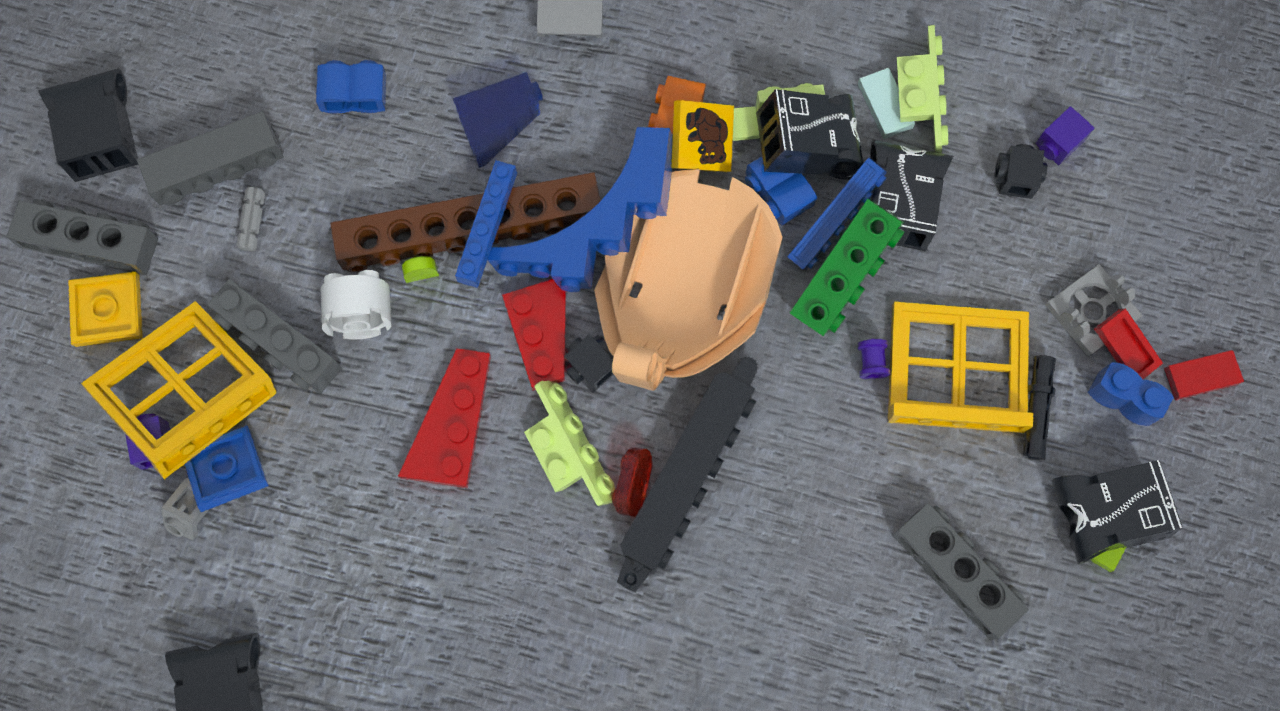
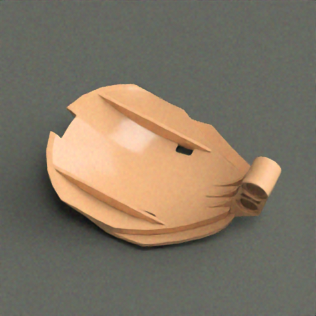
M700 169L674 171L671 175L667 216L643 219L634 215L629 252H619L615 256L605 255L606 264L594 291L604 338L609 352L614 356L612 372L619 382L655 391L665 376L679 378L702 372L728 356L756 332L768 298L782 242V234L769 205L751 187L732 177L729 190L698 183ZM635 282L642 284L637 298L629 296ZM726 305L723 320H718L721 307Z

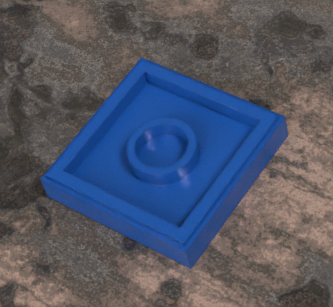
M247 425L223 434L185 463L194 498L200 512L269 486L251 431Z

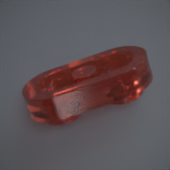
M631 447L621 459V472L617 488L612 496L613 505L620 515L636 517L645 501L653 464L652 455L648 449Z

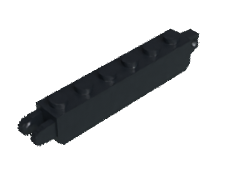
M753 357L741 358V361H739L731 375L723 372L714 376L621 543V549L626 559L617 583L627 590L636 593L650 573L655 574L658 567L665 570L674 553L673 550L669 549L675 536L682 539L691 520L686 518L692 506L697 509L699 508L708 491L703 488L708 476L715 479L724 462L723 459L719 458L725 446L730 449L732 448L741 431L735 428L741 416L748 419L757 401L752 399L755 388L751 384L758 369V363H756Z

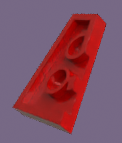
M551 279L503 294V300L532 390H536L535 385L540 381L557 383L565 381L566 291L558 287L555 281Z

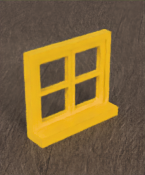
M196 301L81 383L92 398L148 458L163 479H166L277 394L267 373ZM195 327L215 348L177 374L158 353ZM222 355L242 376L205 403L185 381ZM148 361L167 383L129 410L110 388ZM175 390L195 412L156 440L136 417Z
M894 302L892 305L888 423L1025 433L1032 428L1033 413H1028L1029 312ZM910 322L953 325L952 360L909 357ZM966 326L1010 330L1009 364L966 361ZM908 365L952 368L951 404L907 400ZM965 369L1008 372V408L965 405Z

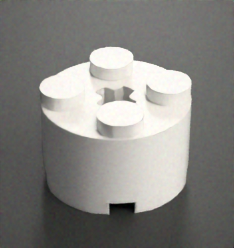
M364 270L359 272L358 275L347 276L333 273L324 277V284L320 289L323 332L330 336H333V331L342 332L343 339L355 340L373 338L381 335V328L386 327L387 331L391 328L390 287L387 282L379 278L377 271Z

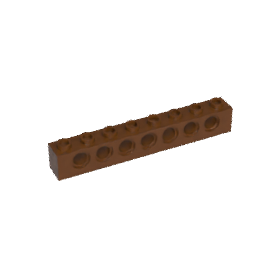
M595 172L512 188L504 214H508L510 218L506 222L500 223L493 245L498 244L499 240L509 238L525 240L530 238L532 234L540 232L556 234L581 219L600 202ZM484 193L331 222L336 260L342 270L360 272L367 269V266L374 264L390 266L398 264L401 261L400 259L421 256L432 257L433 253L447 251L448 253L462 252L465 249L471 229H463L461 225L467 220H475ZM565 201H571L575 204L574 208L567 211L560 209L559 205ZM533 207L543 210L536 217H530L526 214ZM435 226L444 227L443 232L437 236L428 234L430 229ZM403 232L411 233L407 241H396L399 234ZM368 239H378L374 247L370 249L363 248L364 243Z

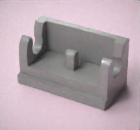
M538 0L537 36L576 35L602 38V0Z

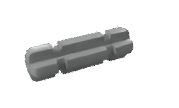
M247 187L245 190L244 200L246 203L242 207L239 225L241 233L238 234L236 244L243 251H255L258 238H255V235L259 234L263 210L260 208V205H263L265 197L264 191L258 187Z

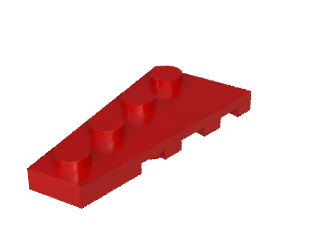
M456 348L399 472L398 477L400 479L468 488L491 361L490 353Z

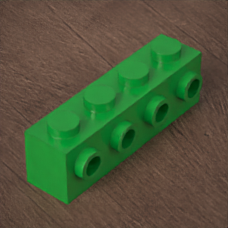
M867 199L790 311V314L822 336H825L829 330L835 333L846 318V316L841 314L848 303L855 305L865 291V288L861 286L862 282L868 274L874 277L885 262L880 256L887 246L894 249L904 235L905 231L900 229L904 221L871 199Z

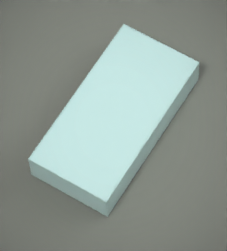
M889 68L859 78V89L883 139L913 129L914 121L900 122L898 86Z

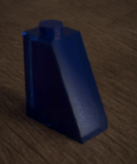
M527 72L453 98L458 117L479 168L486 166L540 114L539 101L543 100V96L537 81L531 83Z

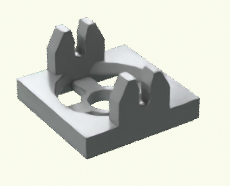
M1100 264L1045 304L1088 357L1104 346L1098 334L1089 333L1090 325L1098 326L1106 320V308L1113 302L1118 304V309L1126 308L1135 322L1143 316L1131 302L1135 298V289L1128 287L1125 290L1122 287V284L1125 282L1124 276L1115 274L1110 277ZM1098 287L1106 290L1108 294L1100 300L1089 298L1082 288ZM1072 296L1079 303V309L1069 308ZM1094 303L1099 306L1101 317L1098 320L1087 318L1083 310L1085 304Z

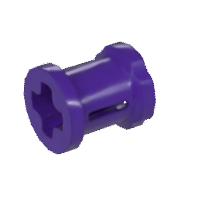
M869 339L857 343V349L861 351L862 370L859 371L860 378L881 379L890 375V369L886 368L885 349L888 348L887 340Z

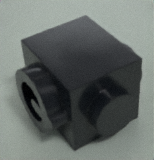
M1019 144L1016 146L1011 145L1007 153L1000 152L994 172V182L1000 184L999 194L1032 199L1047 175L1048 165L1043 163L1044 150L1034 149L1033 146L1027 144Z
M589 334L583 340L579 337L566 348L567 354L564 356L567 367L564 371L577 385L582 382L594 393L614 375L612 372L614 356L609 352L606 341L599 335L593 338Z

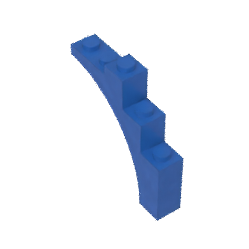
M636 128L634 143L620 176L604 198L581 219L562 231L535 242L511 247H492L488 262L499 274L513 277L517 276V273H530L534 277L548 278L551 274L558 287L564 291L579 292L581 288L592 289L596 251L608 256L618 255L619 252H629L634 215L643 219L667 216L672 175L673 135L670 128Z

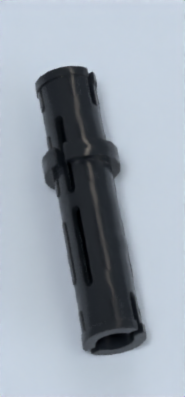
M1036 355L1033 357V374L1031 385H1028V394L1030 395L1028 413H1033V427L1025 433L1023 457L1027 459H1046L1050 405L1052 397L1055 396L1056 389L1053 387L1056 358L1052 356Z

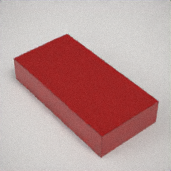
M1126 308L1118 309L1094 328L1116 362L1132 368L1140 375L1142 380L1163 364Z
M1233 350L1169 365L1164 368L1175 401L1240 385L1244 382Z

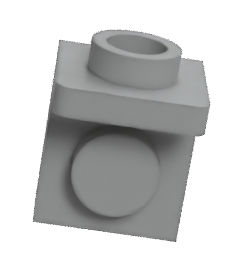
M187 477L161 508L163 523L167 531L174 536H184L190 540H194L197 537V525L208 512V510L200 512L189 478Z

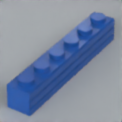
M868 157L787 257L803 270H807L808 267L812 269L819 261L818 255L821 252L825 253L831 247L832 243L830 241L835 235L838 237L845 230L844 224L848 219L853 220L859 212L857 208L862 202L865 203L867 199L872 197L871 191L874 187H880L887 178L884 176L887 171Z
M495 160L455 275L458 283L475 288L479 286L517 176L515 165Z

